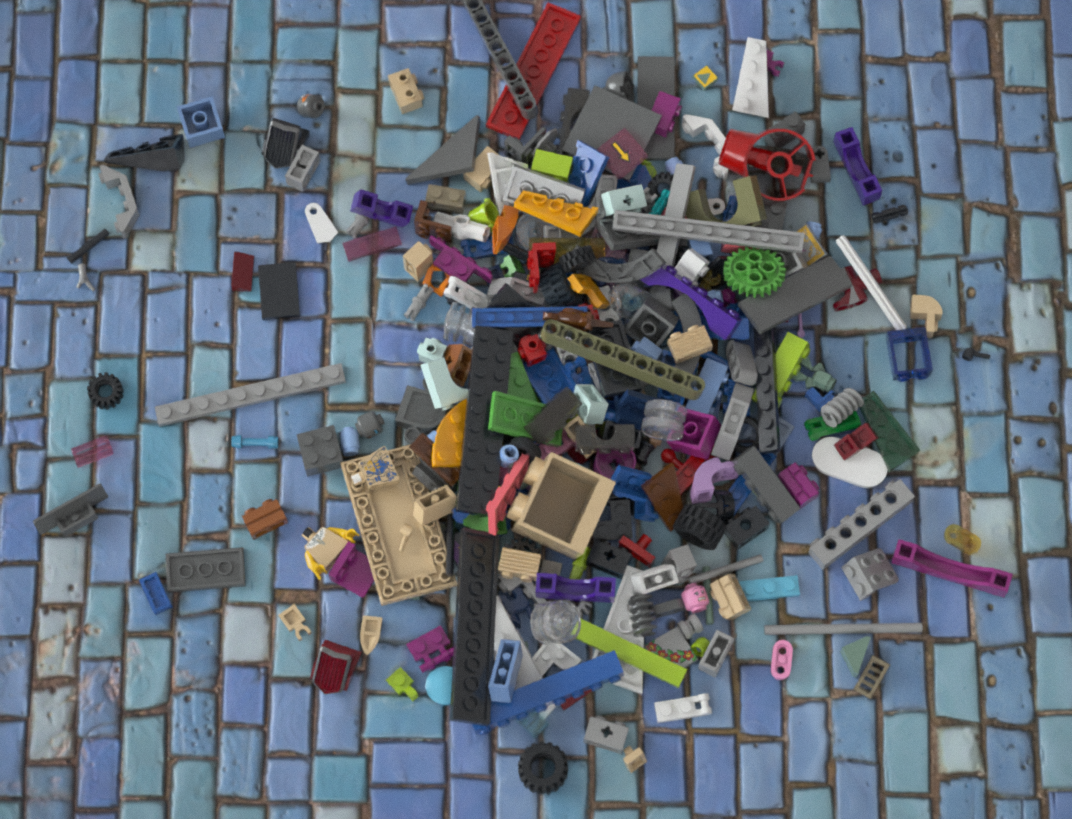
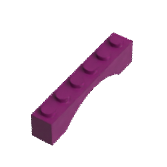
M901 539L897 542L891 561L892 564L1003 598L1008 593L1013 575L996 568L980 567L954 561L930 552L917 544Z

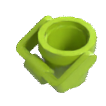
M485 198L480 206L469 211L468 217L470 221L488 225L490 232H492L499 212L491 199Z

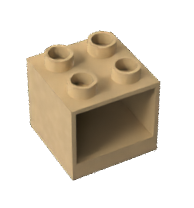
M550 452L544 460L535 457L522 481L530 485L531 488L527 495L519 492L514 498L506 516L515 521L511 531L575 560L583 555L616 482L553 452Z

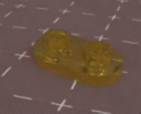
M956 524L949 525L944 531V539L948 544L968 555L976 554L979 551L981 540L975 534ZM955 533L957 538H951L950 534ZM967 543H972L974 547L969 548Z

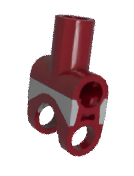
M852 265L841 268L851 281L852 286L843 291L844 297L832 305L836 312L852 309L868 301L865 290L868 288L859 275L856 274ZM876 268L870 270L869 272L878 285L882 284L879 271Z

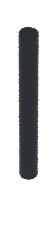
M452 513L447 515L446 576L448 577L454 575L455 520Z

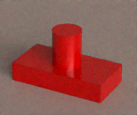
M642 534L637 543H634L623 535L618 547L629 550V553L632 554L631 556L649 568L655 563L656 557L646 551L652 542L649 536Z

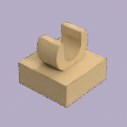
M630 746L623 750L626 756L623 760L630 773L647 762L643 751L639 747L634 751Z

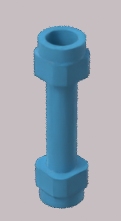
M242 435L232 436L231 445L235 448H242V446H268V449H274L279 447V437L242 438Z

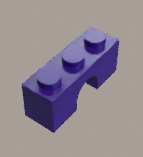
M360 189L354 194L350 212L403 228L410 222L413 205L397 200L394 202L382 201L378 199V194Z

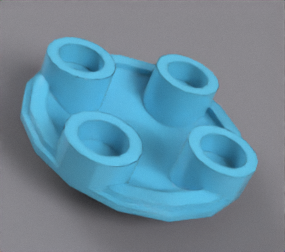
M449 666L438 667L430 672L425 685L431 700L444 706L451 704L453 667Z

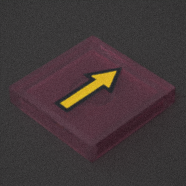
M623 128L597 149L610 157L606 165L618 180L648 158V154L626 128Z

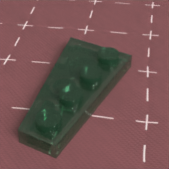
M875 391L862 398L864 404L859 408L865 421L869 423L878 436L875 443L888 472L920 452V449Z

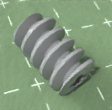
M846 388L831 401L827 402L826 405L822 406V418L830 427H836L837 424L847 419L848 415H852L853 411H857L859 407H862L864 401L857 391L852 388Z

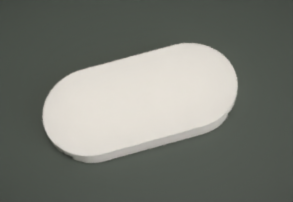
M825 437L815 444L812 451V461L817 470L825 475L867 489L881 484L887 475V463L884 457L876 451L864 448L844 461L834 447V444L840 440L839 438Z

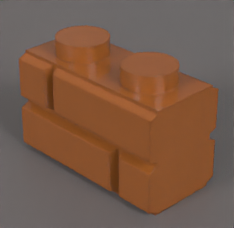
M268 499L262 503L261 507L257 509L254 507L250 508L242 515L243 521L253 540L288 523L277 499Z

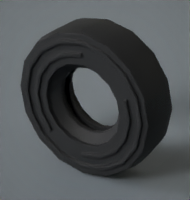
M515 437L508 444L514 445L519 452L518 459L523 454L518 448L529 453V466L535 457L541 458L542 454L538 445L526 437Z

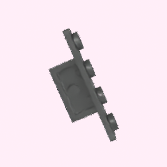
M99 483L33 520V524L40 535L58 526L65 538L97 520L98 517L92 506L108 498V495L102 484Z

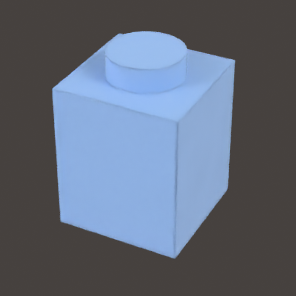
M645 336L640 342L636 340L630 348L632 351L655 360L658 359L662 352V349Z

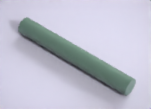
M709 566L702 567V573L710 571ZM711 578L703 581V586L709 598V604L705 610L706 625L714 624L713 603L710 594L712 590L710 587Z

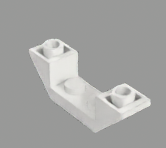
M684 115L682 128L685 133H689L693 138L704 131L707 139L713 141L715 149L720 155L726 138L713 120ZM719 157L714 159L713 171L725 181L729 169L719 165Z

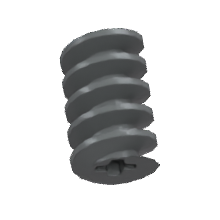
M651 594L634 595L628 601V605L631 606L629 612L633 614L630 619L634 622L632 623V628L635 629L633 631L635 637H647L656 634L652 630L657 628V625L651 624L656 618L650 617V614L654 613L655 610L648 608L654 604L647 601V599L652 598Z

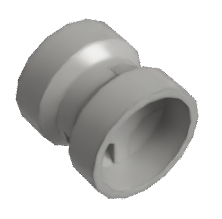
M694 613L687 620L677 623L679 630L686 640L692 638L693 634L704 630L700 620Z

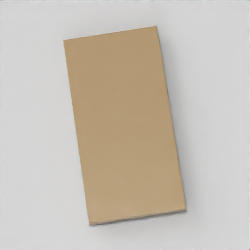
M410 445L387 450L400 481L397 484L368 490L365 482L354 486L350 476L360 472L358 462L367 456L340 462L381 606L457 586L455 574L452 577L446 576V544L438 519L422 526L413 516L415 498L418 499L422 495L425 496L430 491L412 474L416 465L420 464L421 461L419 456L409 448ZM406 523L412 527V535L408 538L404 551L401 552L399 548L404 535L399 531L403 524Z

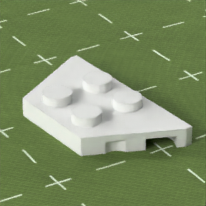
M491 152L487 153L495 203L500 216L504 205L514 207V204L503 200L513 166L516 164L527 169L529 168L526 163Z

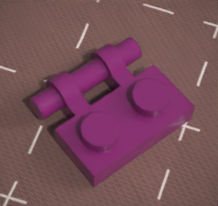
M441 625L406 644L416 663L422 659L425 663L419 666L422 673L435 669V666L443 661L451 660L454 647L447 651L444 648L450 644V641ZM439 650L440 655L430 659L429 655Z

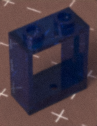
M919 327L888 331L886 344L893 380L905 382L910 380V378L922 380L931 376L933 367L926 328ZM920 341L924 368L898 371L893 344Z

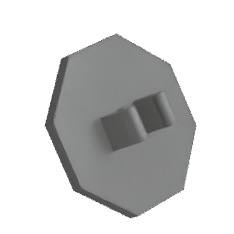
M556 128L548 131L538 142L532 153V161L536 149L554 153L557 148L553 144L557 138Z

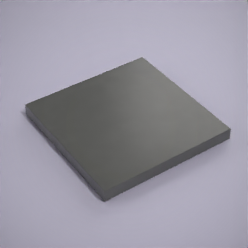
M594 86L562 148V152L573 157L576 156L577 140H581L610 157L604 171L630 182L662 115L598 86ZM614 141L625 152H629L630 163L618 159L620 155L611 145Z

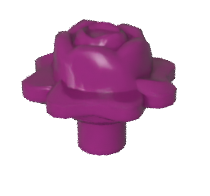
M724 289L721 291L725 308L728 304L738 302L735 299L736 294L732 290Z

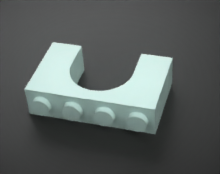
M445 358L436 359L421 365L435 409L442 408V410L453 408V403H460L467 398L468 389H463L453 382Z

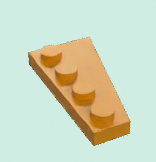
M525 190L521 192L514 202V208L581 237L598 214L599 209L594 206L592 208L583 207V204L575 202V205L566 203L564 199L559 198L554 200L548 199L546 195Z

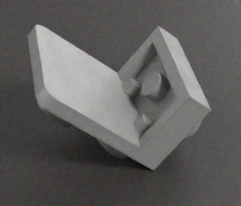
M880 548L855 556L841 567L860 601L868 598L876 590L896 584L899 581L883 550Z

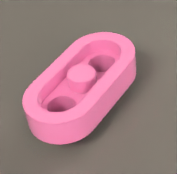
M786 640L777 641L772 651L771 674L777 680H785L791 672L793 647ZM779 649H785L786 653L780 654ZM778 668H783V669H784V673H782V674L778 673V672H777V669H778Z

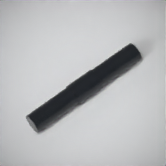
M106 229L102 230L71 254L67 260L72 264L106 238L109 232Z

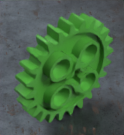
M745 246L744 251L738 248V253L732 252V257H727V261L724 262V280L727 281V286H732V291L738 289L739 295L745 292L746 297L750 294H753L754 298H756L757 294L764 297L765 292L771 295V290L777 292V287H782V282L785 281V263L781 262V257L776 258V252L770 254V249L763 251L762 248H759V250L754 247L749 249Z

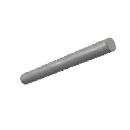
M760 554L688 577V581L690 584L698 583L761 563L763 558Z

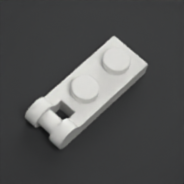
M450 276L449 286L445 288L443 293L446 297L456 300L471 310L472 308H485L491 301V298L486 297V294L454 276ZM456 286L460 288L458 293L455 291Z
M705 693L697 696L655 702L657 723L712 714V708L709 707L708 703L710 700L709 694ZM695 703H701V709L696 710Z

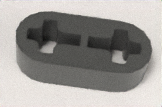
M681 598L649 607V609L655 610L654 613L650 614V617L657 619L683 611L685 609L683 600Z

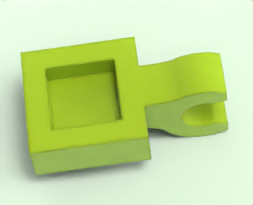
M401 667L386 679V682L399 696L404 692L412 701L419 697L418 693L411 687L414 681Z

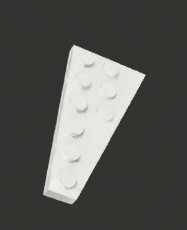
M627 565L615 597V602L611 607L603 629L644 648V637H635L633 635L635 629L632 628V623L634 622L630 619L633 614L629 612L631 606L628 605L630 597L638 595L634 591L631 575L642 572V570ZM595 649L592 659L606 653ZM619 660L624 676L621 677L619 682L613 684L642 695L643 671Z
M497 595L493 660H496L501 639L521 642L523 658L515 689H518L543 678L532 660L531 654L521 635L511 621L508 611L505 610L500 596ZM552 704L547 706V710L536 714L545 720L557 706Z

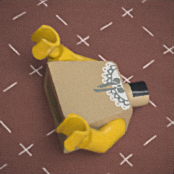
M310 527L304 530L302 537L308 541L305 545L306 552L304 555L306 563L319 580L321 579L319 576L321 573L328 574V571L333 567L346 546L347 540L355 544L353 537H359L360 535L354 529L321 527L317 533Z

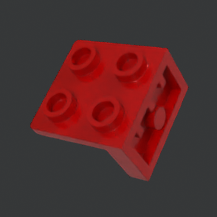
M555 242L532 243V250L528 251L529 287H533V294L538 292L539 266L547 268L554 264Z

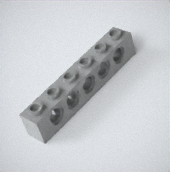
M901 479L896 482L894 480L885 486V491L881 494L879 492L875 493L870 498L871 501L865 505L863 503L855 509L856 513L852 516H845L840 521L841 524L836 528L832 526L825 532L826 536L822 539L816 538L810 543L811 547L808 553L822 570L826 569L913 502L914 494ZM892 497L895 503L890 504L885 498ZM871 509H878L880 511V514H872ZM863 520L865 526H858L855 521ZM847 531L850 537L844 538L840 532ZM829 542L833 543L835 545V549L830 550L825 546V544Z

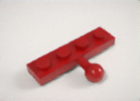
M670 448L664 449L660 455L664 463H673L678 469L676 475L681 496L692 485L699 466L707 461V459L691 455L683 464L676 458L675 452ZM711 450V452H710V455H709V457H708V460H709V459H712V458H716L715 456H712V455H711L712 450Z

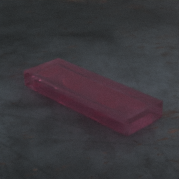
M396 226L342 243L348 262L402 245Z

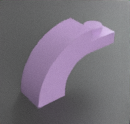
M716 457L705 461L699 466L690 490L692 504L710 502L715 489L713 486L715 482L738 478L732 461L721 463L719 458Z

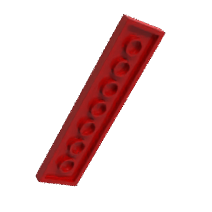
M549 2L516 64L537 106L581 20V15ZM506 85L486 123V127L520 140L530 120L522 116Z

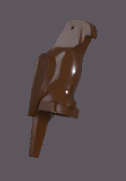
M564 308L559 313L543 311L542 321L556 320L581 331H592L593 327L613 328V323L594 319L592 312H584L573 308Z

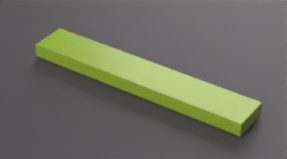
M581 618L572 634L573 638L604 653L615 650L618 660L679 688L687 672V669Z

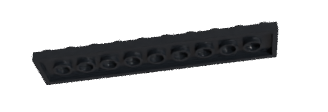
M477 325L474 328L456 512L488 517V512L486 511L487 504L490 500L494 499L499 485L500 450L503 443V433L488 430L492 393L498 391L507 394L513 340L512 331Z
M468 528L460 530L450 721L488 726L490 725L491 716L489 683L493 671L500 534L495 536L489 532Z

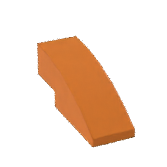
M504 205L501 215L497 216L492 228L493 254L497 255L507 245L517 223L519 209Z

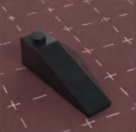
M183 133L161 137L159 142L149 144L147 141L135 149L129 146L108 152L104 162L158 171H177L184 163Z

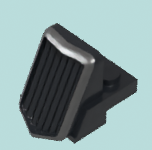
M273 118L269 125L268 134L264 139L261 155L275 169L291 166L301 146L305 145L309 138L310 130Z

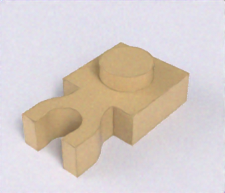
M295 604L278 615L289 632L295 630L299 642L303 640L300 636L301 631H306L308 635L312 634L311 630L303 625L306 620Z

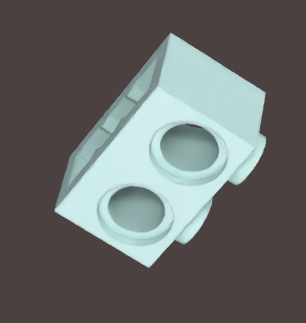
M576 384L570 403L585 424H603L608 407L606 400L594 385Z

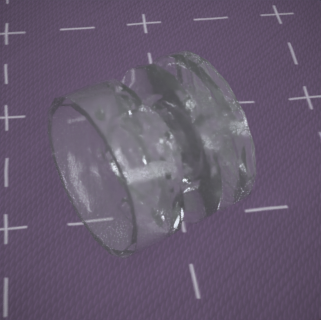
M453 302L445 317L443 338L449 341L453 334V342L456 343L460 335H462L463 344L472 347L474 335L472 308L469 314H467L466 304H462L458 311L459 303Z

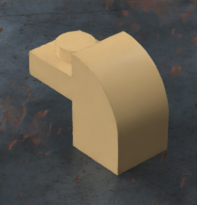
M912 295L910 319L925 320L924 338H932L934 332L938 330V321L941 320L943 315L942 308L938 301L930 296Z

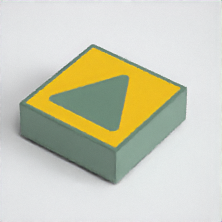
M707 65L692 75L693 80L703 91L718 81V77Z

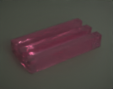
M107 435L71 448L78 468L114 454ZM104 442L106 443L105 445L93 448L91 450H88L87 452L77 455V452L83 451L85 449L91 448Z

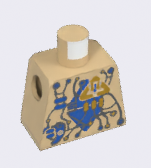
M385 446L359 461L358 468L360 472L350 476L354 486L365 482L368 490L394 485L400 481Z

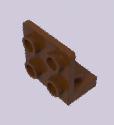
M420 200L414 219L415 233L424 239H428L432 235L435 238L440 237L446 243H452V227L431 221V209L428 208V202Z

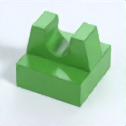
M506 256L503 258L504 262L500 264L501 269L505 270L508 268L509 270L504 275L505 278L514 277L515 272L526 273L519 258L515 256Z

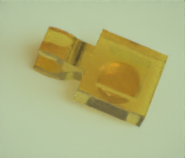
M709 270L706 278L702 279L698 287H702L707 292L711 291V286L720 283L721 274H718L716 278H711L712 270Z

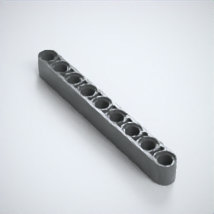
M461 0L522 116L525 119H534L538 115L536 101L482 0Z

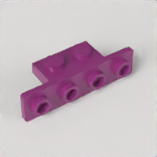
M430 236V245L441 251L433 262L434 266L449 276L457 277L465 283L474 273L491 284L493 275L489 269L476 265L475 260L470 257H464L455 247L450 248L440 237Z

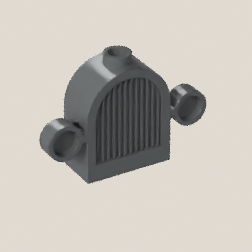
M425 378L423 379V388L425 390L407 385L395 419L396 426L407 429L404 435L406 442L412 444L420 433L429 434L432 430H436L447 414L446 410H442V408H434Z

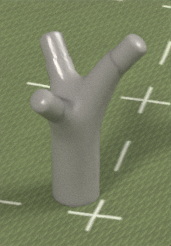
M79 264V282L76 287L80 288L82 283H85L92 291H95L87 277L85 264Z

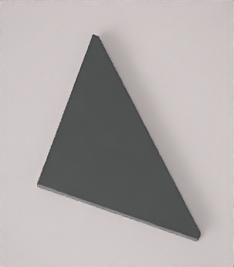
M479 115L471 119L406 177V183L414 184L473 172L481 122Z

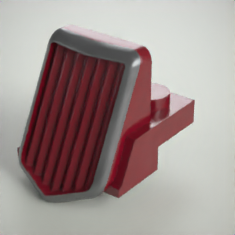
M324 640L313 664L310 679L324 694L341 693L343 690L347 691L354 677V671L362 652Z

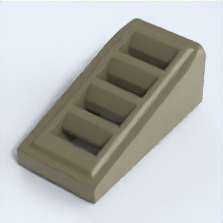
M872 655L854 690L871 699L890 664ZM873 662L883 667V670L880 671L873 667ZM869 669L878 673L879 677L877 678L868 673ZM865 676L876 681L875 684L873 685L868 681L864 680ZM861 683L872 688L871 691L869 692L866 689L860 687Z

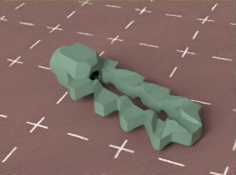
M779 342V344L775 347V354L778 348L780 347L781 342ZM809 357L803 358L800 365L815 373L810 378L799 372L796 376L792 377V380L795 382L806 380L805 386L808 389L813 387L824 392L833 390L837 379L825 372L821 363L812 367Z

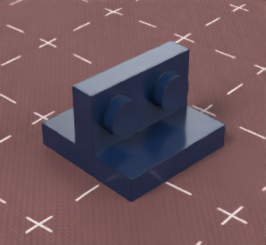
M627 389L623 395L613 396L616 423L648 433L654 429L652 416L662 406L661 399Z

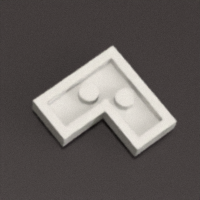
M550 636L532 657L542 678L553 664L563 671L581 663V659L553 636Z

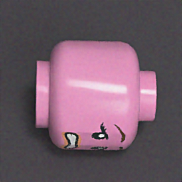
M696 583L685 586L686 590L681 593L685 609L692 613L706 610L709 598L704 586L697 585Z

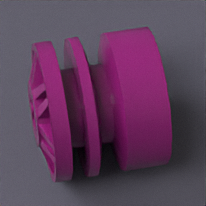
M619 441L608 442L598 450L593 463V472L611 479L615 470H612L611 464L615 463L616 468L618 465L634 469L636 465L635 454L625 443Z

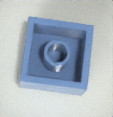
M213 96L177 106L189 148L225 138Z

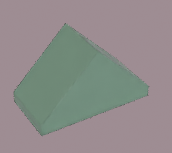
M866 636L842 647L840 651L852 677L857 678L871 637Z

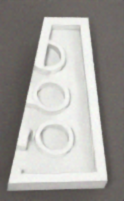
M748 37L732 110L769 118L766 41Z

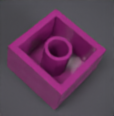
M680 407L666 442L676 452L708 460L721 424L713 415Z

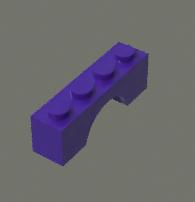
M853 127L836 132L833 143L862 205L880 200L882 194L881 186L876 176L869 171L865 164L860 142Z
M537 573L536 598L614 603L616 578L595 577L577 580L564 578L557 574Z

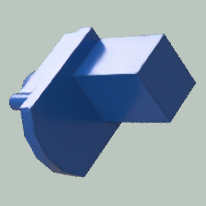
M812 387L805 393V397L821 413L822 406L835 397V392L831 390L822 397Z

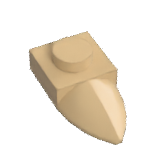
M363 615L360 641L366 655L373 651L379 641L383 623L382 617Z

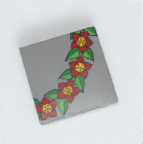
M678 626L644 645V649L683 668L698 661Z

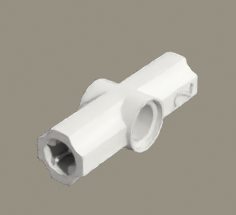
M437 212L433 222L451 226L453 236L460 240L471 238L486 242L490 234V227L470 221V218L466 215L451 216Z

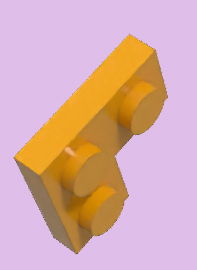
M572 274L567 278L571 283L570 287L578 294H587L590 298L589 302L593 307L606 309L610 305V302L591 277L585 274Z

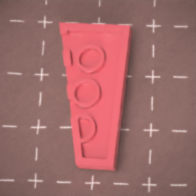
M522 454L513 463L511 472L506 474L502 486L497 488L494 499L490 500L487 504L486 511L488 512V530L490 534L496 536L499 530L497 524L499 520L503 522L506 516L507 504H512L516 489H519L523 483L522 481L529 468L528 455Z

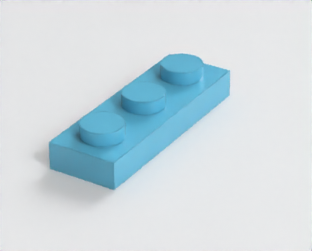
M797 575L739 581L747 601L800 596Z

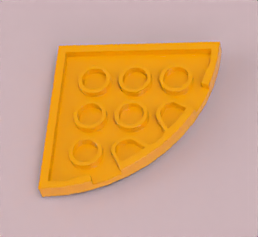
M467 398L454 406L441 421L432 446V467H460Z

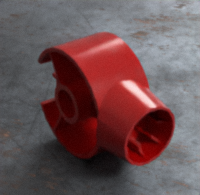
M776 128L764 130L756 134L730 129L723 144L718 164L741 175L743 178L749 176L747 164L765 171L771 177L778 178L781 196L771 197L761 193V196L770 200L785 201L795 198L805 191L804 187L808 176L813 177L809 172L813 161L816 159L808 141L794 131ZM773 132H785L800 141L787 153L772 152L753 146L761 137ZM803 146L809 161L800 187L787 195L783 177L789 174L799 177L802 166L793 164L791 156ZM776 156H781L785 161V167L780 173H774L771 169V161Z

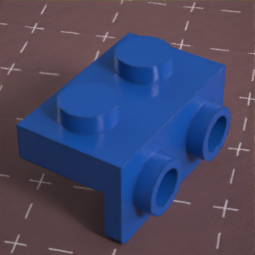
M618 465L610 479L616 482L612 493L619 498L627 497L635 502H646L648 498L644 494L641 485L649 480L652 475L648 472Z

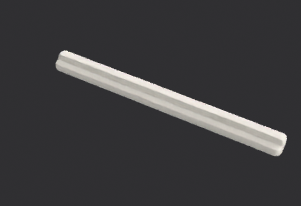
M846 236L839 237L836 243L898 333L904 331L907 328L906 324Z

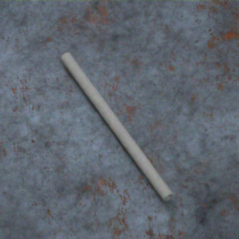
M922 623L764 625V634L922 633L923 628Z

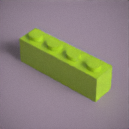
M787 332L775 354L778 408L783 401L782 395L784 392H788L792 385V377L796 376L801 369V361L803 358L806 359L811 350L807 341L790 332ZM755 390L751 399L757 404V392Z

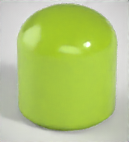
M699 637L691 645V649L696 656L703 657L710 642L705 637Z

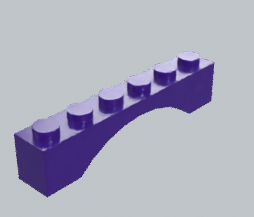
M663 265L653 274L640 279L647 285L669 286L687 294L702 310L709 329L724 340L730 339L742 322V319L738 317L739 314L735 310L725 308L721 300L708 296V292L705 289L694 286L691 279L686 276H680L677 274V269L670 265Z

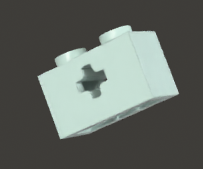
M642 184L601 194L606 217L614 216L615 210L640 213L642 212L641 209L647 206Z

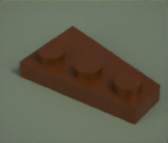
M669 463L643 483L641 487L667 530L672 532L674 530L673 524L681 512L683 504L675 466L673 463Z

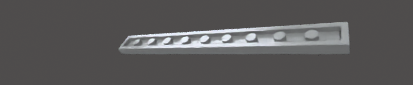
M615 210L613 221L614 231L802 253L805 234Z
M339 363L156 406L155 411L158 425L161 427L344 384L346 381L342 364Z

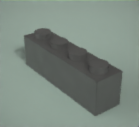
M755 446L749 447L732 460L734 470L738 475L744 477L746 480L745 485L750 491L755 492L757 501L761 506L767 508L769 511L768 516L773 522L783 523L800 509Z

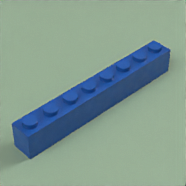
M615 650L515 689L511 703L491 701L490 725L472 724L475 734H488L494 727L499 726V728L508 726L510 721L515 719L518 721L529 717L528 714L535 711L536 713H541L547 710V706L552 704L558 706L565 703L567 698H579L584 695L585 691L590 689L596 691L601 689L605 683L610 682V684L619 682L621 677L624 676V672Z

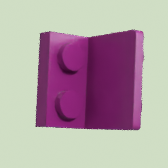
M348 541L328 575L334 583L364 598L374 582L367 555L357 551L355 544Z

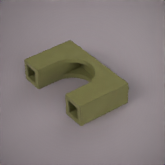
M757 175L733 180L738 207L735 215L730 220L722 221L712 214L705 189L690 192L686 210L687 219L743 226L750 224L752 227L762 225L761 221L767 220Z

